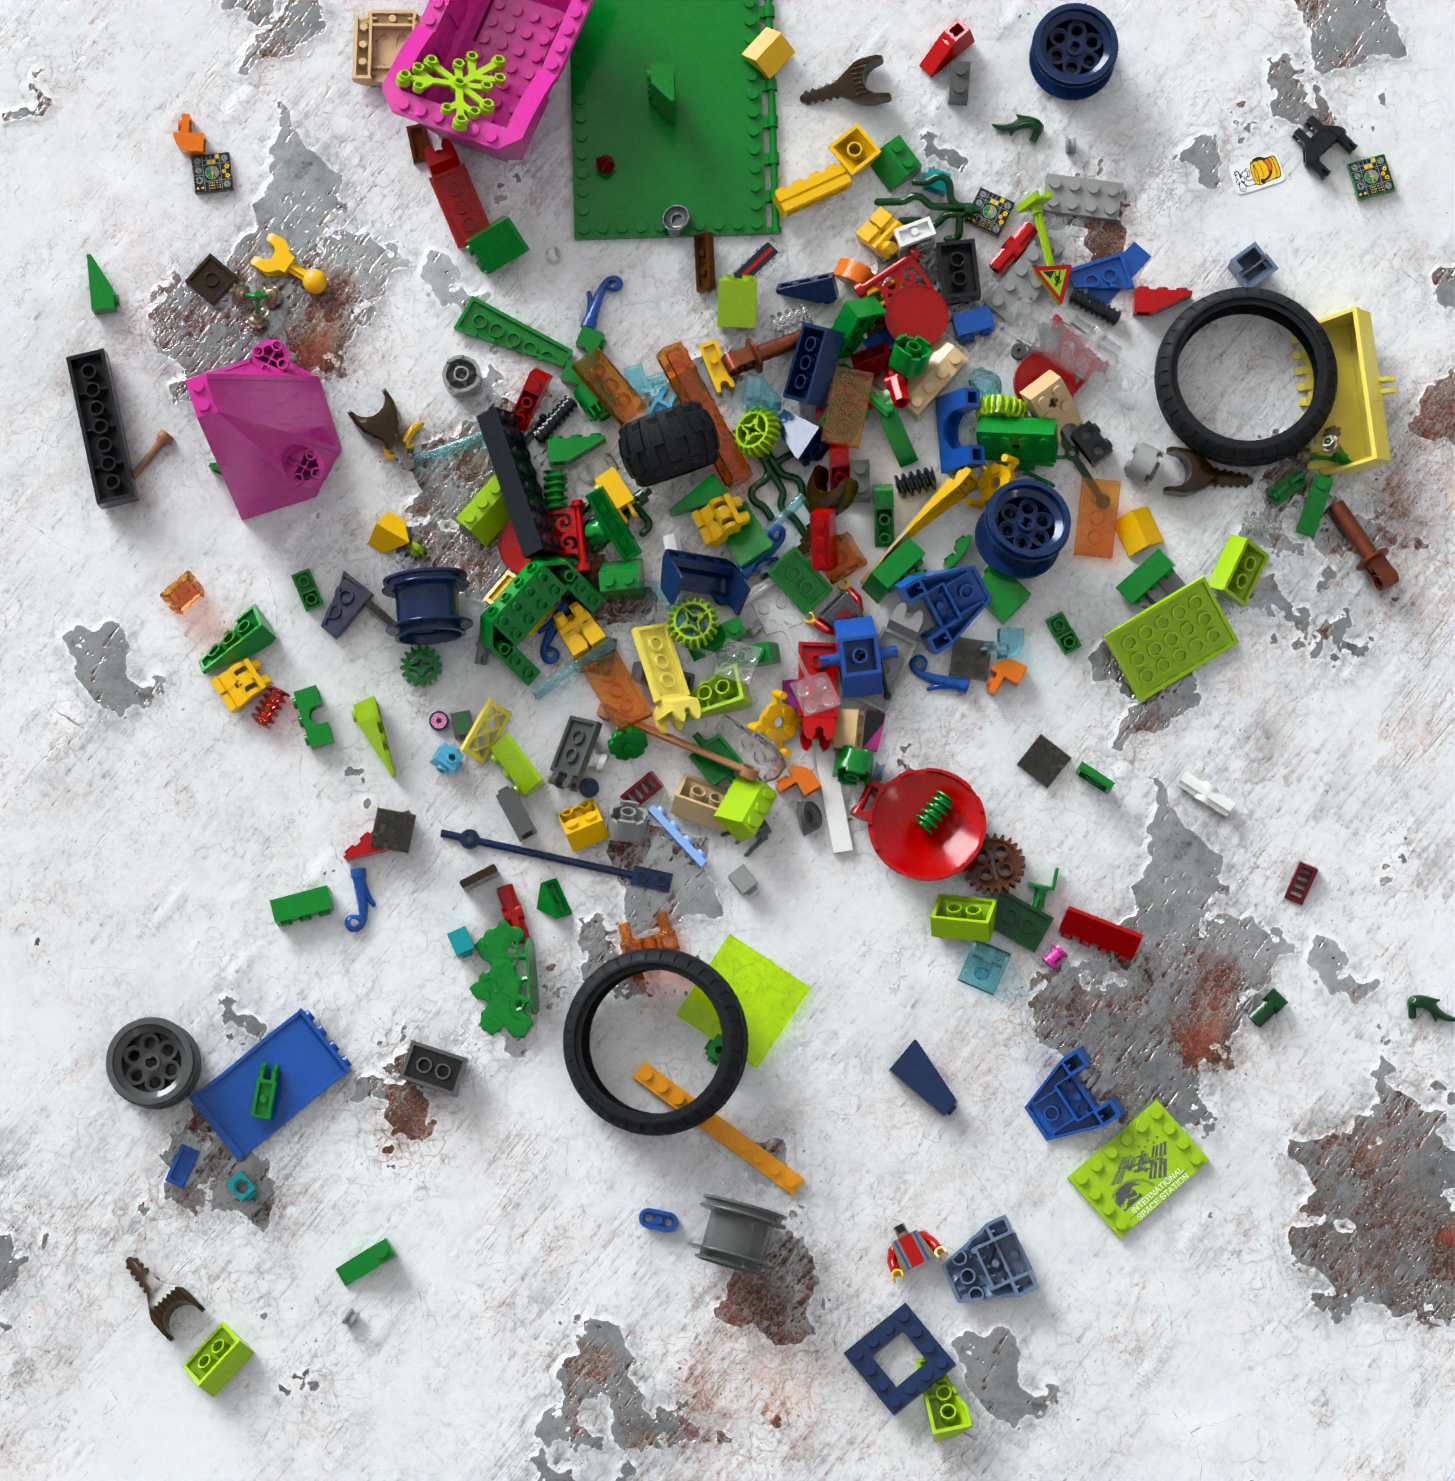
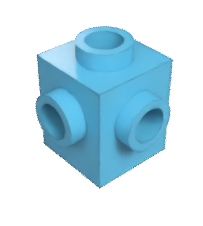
M443 743L429 762L436 767L438 772L450 775L452 772L456 773L463 764L460 761L464 755L460 753L458 748Z

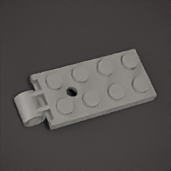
M1048 237L1055 265H1064V262H1059L1057 259L1063 253L1065 247L1052 237ZM1035 240L1032 241L984 302L985 305H989L992 311L1013 327L1016 326L1045 289L1031 271L1033 266H1046L1042 246H1038Z

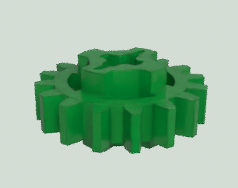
M418 645L417 650L410 647L411 653L405 651L406 659L401 658V662L404 665L400 666V670H405L402 676H408L406 680L408 684L414 681V687L418 683L421 684L422 688L425 687V683L431 686L432 679L438 680L436 674H442L438 667H442L443 664L442 662H437L441 658L440 655L434 656L436 650L429 651V646L427 645L424 649L421 648V645ZM424 654L430 656L433 661L425 659ZM416 655L415 660L413 662H410V660ZM420 662H423V664L425 665L423 667V670H419V668L416 667L420 665ZM430 670H433V672L428 677H426V674ZM409 671L417 673L418 678L412 676Z

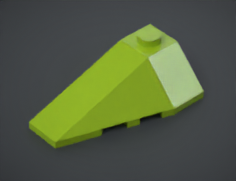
M737 663L716 670L714 675L707 680H702L696 688L689 691L690 696L698 698L701 707L700 718L733 712L752 706L749 687ZM690 712L686 714L685 721L694 719Z
M375 696L353 705L355 710L351 711L354 723L358 722L361 730L392 778H395L396 773L379 705Z
M925 1358L915 1359L917 1370L927 1362ZM947 1374L923 1393L933 1442L952 1439L972 1428L968 1406L958 1394L957 1389L953 1386Z

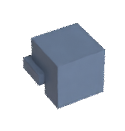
M1256 242L1233 257L1227 267L1242 287H1256L1279 269Z

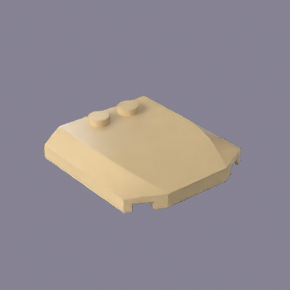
M372 10L361 18H354L353 82L360 85L382 86L400 49L422 18V16L418 15V12L413 10Z

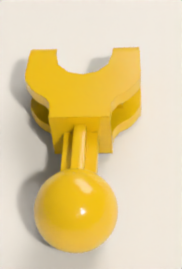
M270 233L266 239L269 245L275 249L274 255L266 260L256 256L250 262L253 268L267 277L283 275L288 278L290 274L303 281L304 288L312 294H319L327 287L326 275L320 270L313 269L307 271L297 265L298 262L291 255V249L286 240L273 233Z

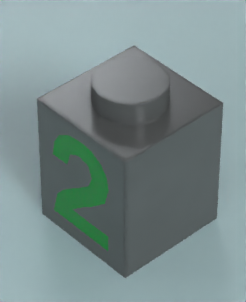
M470 710L450 713L454 736L456 739H460V741L465 740L473 726Z

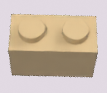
M838 709V717L835 720V733L831 739L833 748L840 750L843 748V745H851L854 749L862 750L865 723L864 712L857 709Z

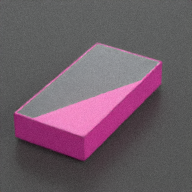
M867 709L862 749L878 751L886 713Z

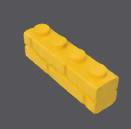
M833 163L827 166L825 171L821 173L819 171L811 173L806 180L798 179L788 188L785 186L778 188L772 200L780 216L784 219L849 189L852 180L847 174L845 167L842 164L836 165Z

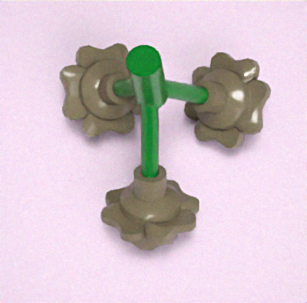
M245 283L234 284L233 289H230L231 301L235 302V305L246 304L247 299L254 298L256 301L255 311L245 316V324L249 325L253 330H259L263 326H267L268 318L259 311L260 301L264 300L263 304L274 308L276 304H280L282 293L279 292V287H273L271 284H268L267 288H262V291L257 290L255 294H250V288L245 286Z

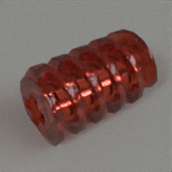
M267 686L266 689L269 693H263L262 695L266 700L260 699L259 704L262 707L256 706L255 710L257 713L251 714L255 722L270 730L271 728L267 724L275 723L271 717L279 716L275 710L283 709L279 704H286L284 696L290 697L288 693L275 686Z

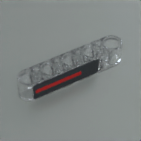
M770 237L730 275H734V278L751 275L754 276V279H758L785 253V250ZM718 287L705 299V302L716 313L718 312Z

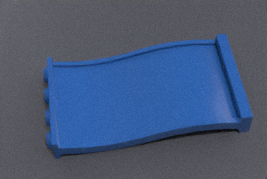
M300 1008L298 1012L264 1037L228 1069L189 1097L190 1101L238 1161H241L248 1153L278 1131L324 1091L352 1071L349 1068L352 1065L345 1055L341 1058L337 1053L339 1050L338 1046L333 1040L329 1042L326 1039V1031L321 1025L317 1027L314 1024L313 1020L315 1018L308 1009L304 1011ZM262 1062L267 1063L268 1069L265 1079L270 1080L274 1064L279 1065L278 1084L271 1120L250 1117L256 1081L259 1078Z

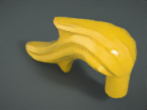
M424 422L415 423L408 430L403 429L402 442H406L405 447L409 448V450L414 447V445L410 444L413 436L424 426ZM381 444L384 457L389 460H396L394 459V454L389 453L390 449L387 450Z

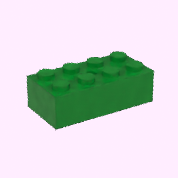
M979 416L976 429L977 445L984 446L985 460L1002 461V455L1007 454L1023 462L1056 463L1059 447L1057 418Z

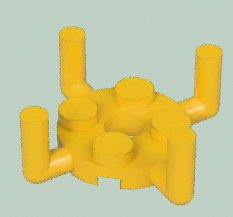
M1003 454L1001 460L1009 463L1007 466L992 463L989 467L987 464L978 467L983 472L977 482L982 497L979 501L967 498L965 501L966 505L982 509L994 492L1004 484L1014 481L1015 474L1013 470L1019 464V459ZM1000 479V485L996 488L995 483Z
M774 689L772 691V703L765 707L766 709L759 716V721L748 723L747 728L751 731L762 733L767 739L775 741L777 754L791 757L792 752L784 748L783 741L795 735L797 723L801 722V718H798L793 707L780 702V699L785 700L787 698V693ZM777 717H780L782 720L779 727L774 725Z

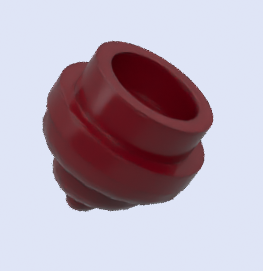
M603 155L596 159V168L601 174H610L615 168V162L611 156Z

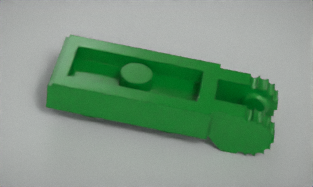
M262 1062L259 1078L256 1081L250 1117L271 1120L278 1084L279 1065L274 1064L270 1080L265 1079L268 1066L267 1063Z

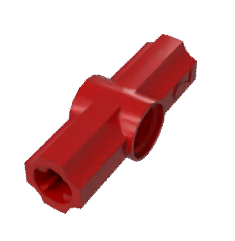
M1025 221L1017 232L1005 241L999 253L989 263L990 268L996 274L1002 275L1014 260L1017 261L1026 250V246L1038 234L1035 226Z
M888 359L884 367L885 376L883 378L890 392L894 407L902 409L911 402L906 387L908 381L902 373L889 366Z
M513 884L497 888V894L503 908L501 910L504 920L510 926H519L523 930L524 936L519 944L525 943L529 937V932Z

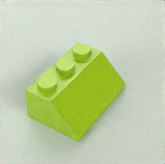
M495 475L456 517L457 523L486 548L502 531L507 522L511 520Z
M1230 534L1208 581L1211 590L1217 595L1245 607L1269 555L1250 539Z
M509 732L504 734L490 748L492 752L490 757L496 765L499 763L504 768L502 773L507 780L512 779L516 784L513 787L519 796L523 794L527 798L545 785L543 778Z
M737 775L713 817L739 842H743L756 835L778 794L764 781H747L740 775Z
M939 894L930 917L931 935L940 938L990 942L994 931L997 900Z
M222 1322L182 1367L199 1387L214 1397L251 1357L254 1351L227 1324Z

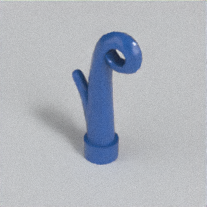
M613 275L604 279L596 290L594 297H592L590 290L587 291V311L582 319L581 328L584 325L594 330L596 329L597 318L606 290L611 292L619 291L623 285L620 277ZM613 282L617 283L615 286H610Z
M774 525L769 529L768 534L773 541L774 549L744 568L740 566L737 568L746 580L754 575L756 567L762 562L769 561L772 563L779 560V557L771 556L781 547L785 540L786 531L782 525ZM776 531H779L778 536H774Z
M560 600L553 615L562 611L567 617L571 613L570 605ZM553 616L537 631L538 634L546 631L540 647V656L547 664H554L560 656L558 649L549 647L558 632L554 626L556 623ZM553 652L554 655L548 658L547 653Z
M918 654L911 658L910 669L913 674L924 681L934 684L927 687V691L949 689L963 694L967 693L970 679L925 672L924 670L928 664L926 657ZM917 660H921L923 662L922 667H920L919 669L916 666Z
M366 868L350 869L359 915H349L345 919V927L350 932H358L364 928L368 915V902L372 907L376 906L367 886ZM352 919H355L359 922L357 926L351 925Z

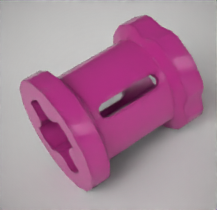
M1054 944V948L1046 956L1042 957V960L1053 970L1056 969V965L1063 958L1068 956L1057 944Z

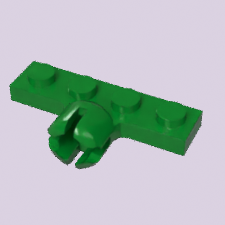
M604 486L587 493L585 497L597 516L596 520L588 523L585 527L586 536L593 535V538L589 541L594 545H598L606 540H611L624 562L642 553L640 546Z

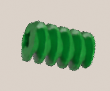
M560 470L543 471L547 474L543 477V480L547 482L543 485V488L546 489L543 495L547 497L544 501L547 503L549 511L567 507L568 504L562 503V501L568 499V497L562 495V493L567 492L568 489L563 488L562 485L568 484V481L562 480V478L568 476V474Z
M939 790L935 792L937 797L931 796L932 803L926 802L927 809L921 808L922 815L916 814L915 816L918 821L916 823L931 835L933 832L930 828L937 829L938 826L935 822L939 821L942 823L943 820L940 816L944 815L947 817L948 814L945 810L949 809L952 811L953 808L950 804H956Z

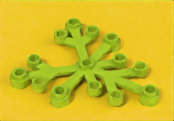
M469 51L465 58L468 65V75L463 77L464 60L454 59L452 65L454 69L453 76L439 65L436 56L428 55L424 58L423 64L420 62L413 63L412 73L415 75H411L408 70H400L397 73L395 82L403 88L409 87L411 82H414L412 90L418 94L423 93L425 89L432 85L450 87V90L455 94V101L451 104L443 103L440 112L445 116H449L456 110V116L452 121V128L455 131L464 132L468 126V119L464 112L471 119H478L480 114L485 117L493 115L495 109L494 102L491 99H483L473 90L490 93L493 84L498 86L504 85L506 76L500 72L505 70L506 60L502 55H495L490 63L476 70L478 54L474 51ZM491 71L498 72L495 76L485 75ZM427 72H437L445 79L433 78ZM463 94L476 102L479 108L476 106L470 107L466 104Z

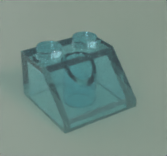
M974 941L957 980L994 996L1011 953L985 942Z

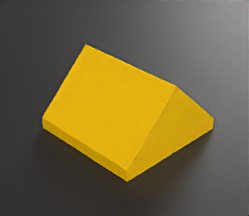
M766 27L741 56L770 80L791 58L795 51L782 33Z
M858 123L828 146V149L851 176L867 170L882 153Z
M1148 507L1131 510L1112 522L1128 558L1164 542Z

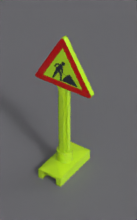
M1048 190L1042 196H1040L1039 191H1035L1016 205L1018 213L1031 212L1032 216H1034L1046 266L1033 267L1031 271L1056 303L1061 305L1072 266L1055 265L1042 215V206L1053 198L1052 190Z

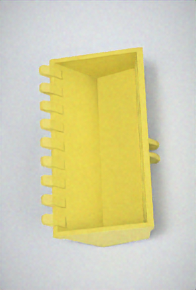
M1353 307L1317 320L1326 332L1334 350L1338 384L1332 410L1325 424L1314 437L1315 444L1307 445L1305 448L1310 449V454L1316 453V455L1332 456L1333 453L1324 452L1320 444L1324 439L1325 429L1335 425L1336 428H1341L1340 432L1342 435L1338 437L1339 443L1348 455V458L1353 461L1346 465L1328 460L1317 459L1309 461L1307 469H1318L1319 474L1324 476L1370 471L1391 461L1383 395L1397 393V388L1382 389V384L1392 383L1396 379L1395 376L1381 377L1378 371L1371 313L1361 310L1359 307ZM1295 336L1290 337L1292 345L1301 344ZM1302 346V350L1292 353V359L1304 360V366L1296 367L1294 374L1296 376L1306 375V382L1297 383L1296 389L1297 391H1308V397L1298 400L1300 407L1310 406L1313 396L1314 377L1311 362Z

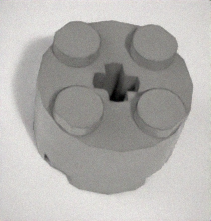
M462 354L453 356L447 360L442 371L446 389L457 398L469 397L481 387L482 376L480 367L470 357ZM463 373L465 378L461 379L459 375Z
M1137 442L1132 451L1134 453L1132 460L1128 459L1123 470L1127 478L1148 487L1149 483L1147 480L1152 481L1160 466V463L1157 462L1159 456L1163 457L1164 452L1144 442L1141 444Z
M621 800L620 804L615 806L612 804L609 808L607 823L610 839L614 842L640 843L646 834L647 808L643 809L639 806V802L632 800Z

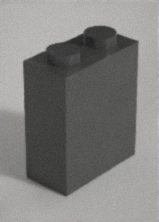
M509 786L500 789L496 798L519 841L521 842L536 834V828L514 787L509 788Z

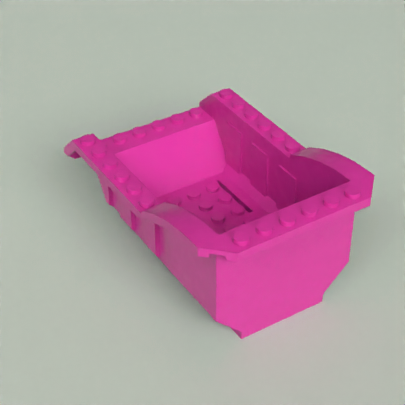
M429 0L419 24L416 25L403 44L381 86L392 113L421 124L437 134L439 138H446L450 142L508 163L509 160H523L549 102L548 96L554 84L558 82L594 0ZM474 51L478 54L476 70L490 63L495 55H502L506 60L505 70L500 73L506 76L505 84L502 86L493 84L490 93L473 90L483 99H491L494 102V113L490 117L480 114L478 119H471L464 112L468 119L467 130L464 132H458L452 128V121L456 116V110L449 116H445L440 112L443 103L451 104L455 101V94L450 90V87L432 85L425 89L423 93L418 94L412 90L414 82H411V85L406 88L398 86L395 82L397 73L400 70L405 69L410 71L411 75H415L412 73L413 63L420 62L423 64L424 58L428 55L436 56L439 65L453 76L454 69L452 65L454 59L464 60L463 77L468 75V65L465 60L467 52ZM491 71L485 75L495 76L498 72ZM427 72L433 78L445 79L437 72ZM463 94L466 104L470 107L476 106L479 108L476 102Z

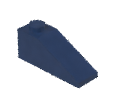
M834 272L780 283L776 288L777 294L815 303L824 302V304H830L835 302L839 296Z

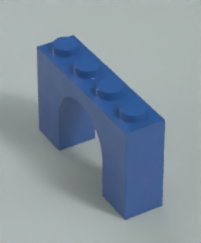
M963 387L936 397L941 474L956 475L965 466L972 470L986 465L983 445L968 444L961 446L958 438V427L962 417L970 411L981 408L980 390L978 388Z

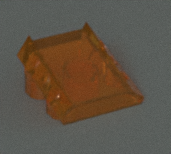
M848 531L842 535H837L838 566L832 571H824V573L833 585L867 564V559Z
M188 570L160 593V597L173 613L182 615L183 611L200 596L204 597L203 586L191 571Z

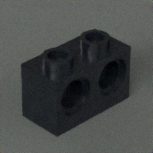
M1089 420L1071 433L1069 439L1079 449L1092 468H1094L1112 454L1113 445L1107 438L1104 439L1101 436L1100 428ZM1089 432L1092 438L1084 439L1082 433ZM1101 447L1104 453L1096 454L1094 448Z

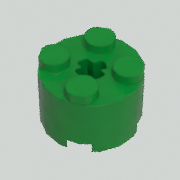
M901 334L895 340L888 364L891 368L902 373L905 378L913 379L914 376L922 375L926 371L932 355L931 344L919 335H916L914 338L906 337L907 334Z
M843 745L842 749L836 751L832 777H838V782L847 785L857 786V782H864V785L869 784L874 762L873 752L868 749H854L851 745Z

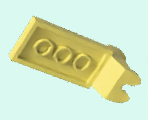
M667 623L634 627L631 630L654 703H657L652 716L657 729L662 734H667L668 720L680 732L683 729L687 713L690 712V715L695 720L701 716L698 698L690 696L673 640L670 638V631H667Z

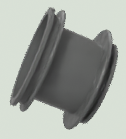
M144 1017L128 1023L114 1036L106 1055V1071L115 1091L128 1102L146 1109H165L182 1102L194 1090L201 1073V1055L195 1040L185 1029L164 1018ZM154 1038L155 1046L148 1049L146 1047L147 1040ZM172 1045L174 1048L173 1054L166 1056L165 1048ZM133 1051H138L140 1054L137 1061H132L130 1058ZM155 1057L157 1059L156 1066L152 1065L149 1068L148 1060H152ZM175 1065L177 1068L176 1073L169 1076L167 1073L168 1067ZM140 1070L142 1078L139 1081H135L133 1074ZM154 1078H160L161 1080L158 1088H153L151 1085Z
M704 1194L703 1197L707 1199L706 1203L701 1202L699 1205L711 1210L702 1244L688 1243L689 1246L700 1250L699 1254L695 1253L694 1257L759 1276H764L765 1274L761 1271L762 1268L774 1270L775 1266L764 1262L773 1228L785 1230L787 1227L782 1224V1220L787 1221L788 1217L748 1203L712 1194Z

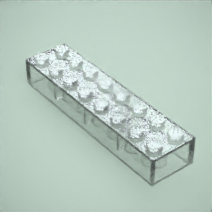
M1025 297L1018 298L1000 328V331L1129 411L1135 410L1154 378Z

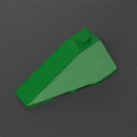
M255 604L242 613L235 620L237 622L235 627L231 631L227 629L223 634V640L219 644H214L199 660L204 674L259 652L277 639L273 627Z

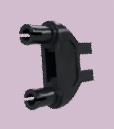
M1312 115L1307 119L1305 125L1314 135L1310 138L1303 130L1298 128L1293 133L1292 138L1303 148L1304 167L1309 170L1312 169L1321 180H1324L1331 171L1319 161L1320 157L1334 143L1340 144L1349 155L1358 145L1346 135L1347 132L1343 127L1323 125Z

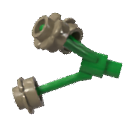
M1333 425L1325 429L1326 433L1323 434L1324 439L1321 441V448L1324 452L1333 453L1332 456L1310 454V449L1304 446L1297 453V461H1300V465L1303 463L1308 464L1309 459L1338 462L1341 465L1352 463L1353 461L1348 458V455L1339 443L1338 437L1342 435L1340 432L1341 428H1336Z

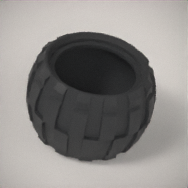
M698 401L685 402L648 414L622 425L618 431L620 439H618L619 453L624 468L631 479H635L637 486L640 487L652 486L716 463L720 457L718 449H720L719 435L715 423L707 409H703L701 402Z

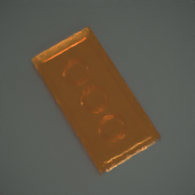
M599 347L571 367L621 426L648 407L647 403Z
M836 366L821 442L856 449L860 448L874 373Z
M1082 477L1073 555L1112 559L1121 481Z
M617 651L582 666L583 673L618 732L653 716L652 710Z

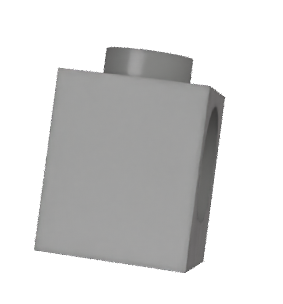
M744 864L728 875V879L742 896L745 894L749 896L757 890L756 885L758 881Z

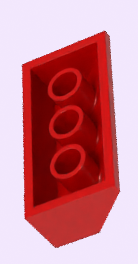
M1068 906L1065 910L1057 931L1065 939H1077L1079 944L1089 948L1091 945L1098 948V952L1106 955L1110 952L1116 955V959L1124 962L1133 959L1143 937L1140 933Z

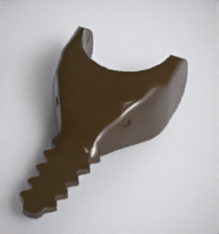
M872 55L856 60L837 80H833L831 84L826 83L824 87L819 85L817 90L812 88L810 92L805 91L800 96L801 102L810 105L811 102L816 104L819 100L824 102L826 99L831 101L833 98H844L862 106H876L891 102L892 97L890 93H874L866 88L869 73L884 63L883 56Z
M386 388L381 390L385 397V402L377 414L370 417H360L351 410L347 412L364 438L384 445L387 450L390 449L389 453L394 454V459H399L398 464H403V469L408 471L415 469L416 461L411 459L413 455L408 453L409 448L405 447L406 442H402L403 437L400 436L401 414Z
M1173 446L1166 448L1167 455L1178 458L1183 463L1186 477L1184 483L1180 486L1164 487L1163 494L1187 497L1210 486L1215 488L1220 485L1223 488L1225 485H1228L1231 488L1235 485L1239 488L1242 485L1244 488H1247L1248 485L1253 484V478L1249 477L1247 473L1244 475L1241 472L1235 474L1233 471L1227 472L1226 469L1220 471L1219 468H1214L1202 455L1191 449Z
M821 465L815 466L806 488L810 513L816 508L835 509L836 516L841 514L852 504L858 491V482L848 477L842 480L835 489L828 491L826 485L829 477L828 469ZM810 523L806 525L807 530L803 532L804 537L800 539L801 544L797 546L803 555L808 553L809 547H811Z
M128 1257L126 1259V1269L131 1270L130 1275L135 1276V1281L140 1282L139 1287L144 1288L143 1292L147 1294L151 1321L172 1342L175 1339L169 1327L172 1313L183 1305L196 1306L202 1313L206 1308L184 1287L160 1281V1278H155V1273H149V1268H144V1263H139L138 1258Z

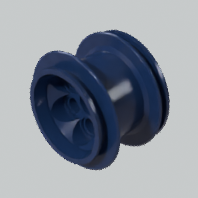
M1082 3L1064 4L1047 13L1034 31L1029 52L1030 70L1038 85L1050 95L1064 100H1081L1098 93L1109 81L1118 55V38L1112 22L1097 8ZM1072 33H1077V34H1081V35H1080V36H1074ZM1060 37L1063 42L1057 43L1054 41V38ZM1093 42L1096 47L1090 48L1087 43ZM1071 47H1077L1078 51L1072 52ZM1056 55L1059 56L1061 60L1056 62L1053 61L1051 57ZM1090 60L1094 65L1087 66L1084 62ZM1073 67L1076 72L1070 73L1067 71V68Z
M1019 479L1004 484L990 497L985 511L977 521L975 543L980 556L993 570L1010 578L1030 579L1042 575L1053 566L1059 551H1061L1068 540L1071 528V516L1068 506L1056 490L1042 482L1031 479Z
M426 567L400 571L383 579V586L385 587L382 589V594L395 598L397 622L388 625L385 632L388 635L394 636L396 642L407 645H430L450 642L466 635L465 630L473 626V620L460 616L458 593L470 586L466 571L451 567Z

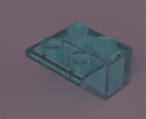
M744 376L743 408L749 411L750 408L758 406L767 408L774 413L781 411L782 398L765 378Z

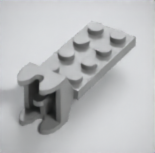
M900 603L894 609L887 627L883 626L877 637L879 648L896 645L898 649L890 652H898V658L882 659L891 698L888 700L884 698L883 682L882 694L852 698L881 712H886L919 643L915 640L924 623V615L921 610L913 615L907 611L906 603Z

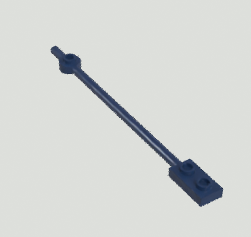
M442 829L440 835L443 838L460 841L462 846L469 850L475 849L480 845L629 878L631 879L630 885L668 894L673 878L672 873L635 865L634 871L484 839L480 838L478 833L472 829H467L462 833ZM469 835L473 836V841L467 842L466 837Z

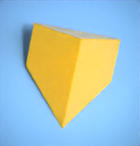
M387 511L376 523L368 545L385 554L409 543L405 520Z

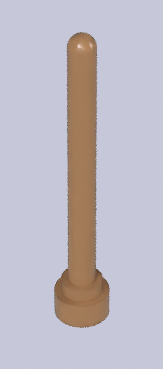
M163 429L158 432L155 444L133 470L135 480L163 445L166 446L167 443L170 444L174 439Z

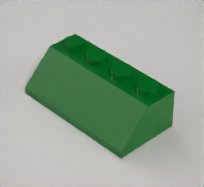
M651 63V70H647L648 100H652V106L671 124H676L674 63Z

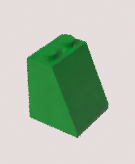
M501 216L465 240L467 252L471 257L475 256L478 261L476 262L477 267L481 272L485 271L486 274L492 273L530 250L511 219L507 216Z
M642 558L630 559L625 562L624 560L603 562L599 571L600 593L607 601L646 597Z

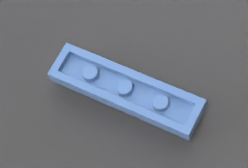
M653 804L648 808L649 814L702 869L707 864L705 860L707 856L700 849L696 850L692 846L694 842L686 834L683 836L678 831L680 827L673 820L670 822L665 817L667 813L662 807H656Z

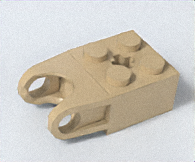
M1048 370L1019 392L1033 418H1057L1058 445L1061 443L1060 432L1065 424L1071 423L1077 429L1083 425L1077 406L1063 379L1053 371Z

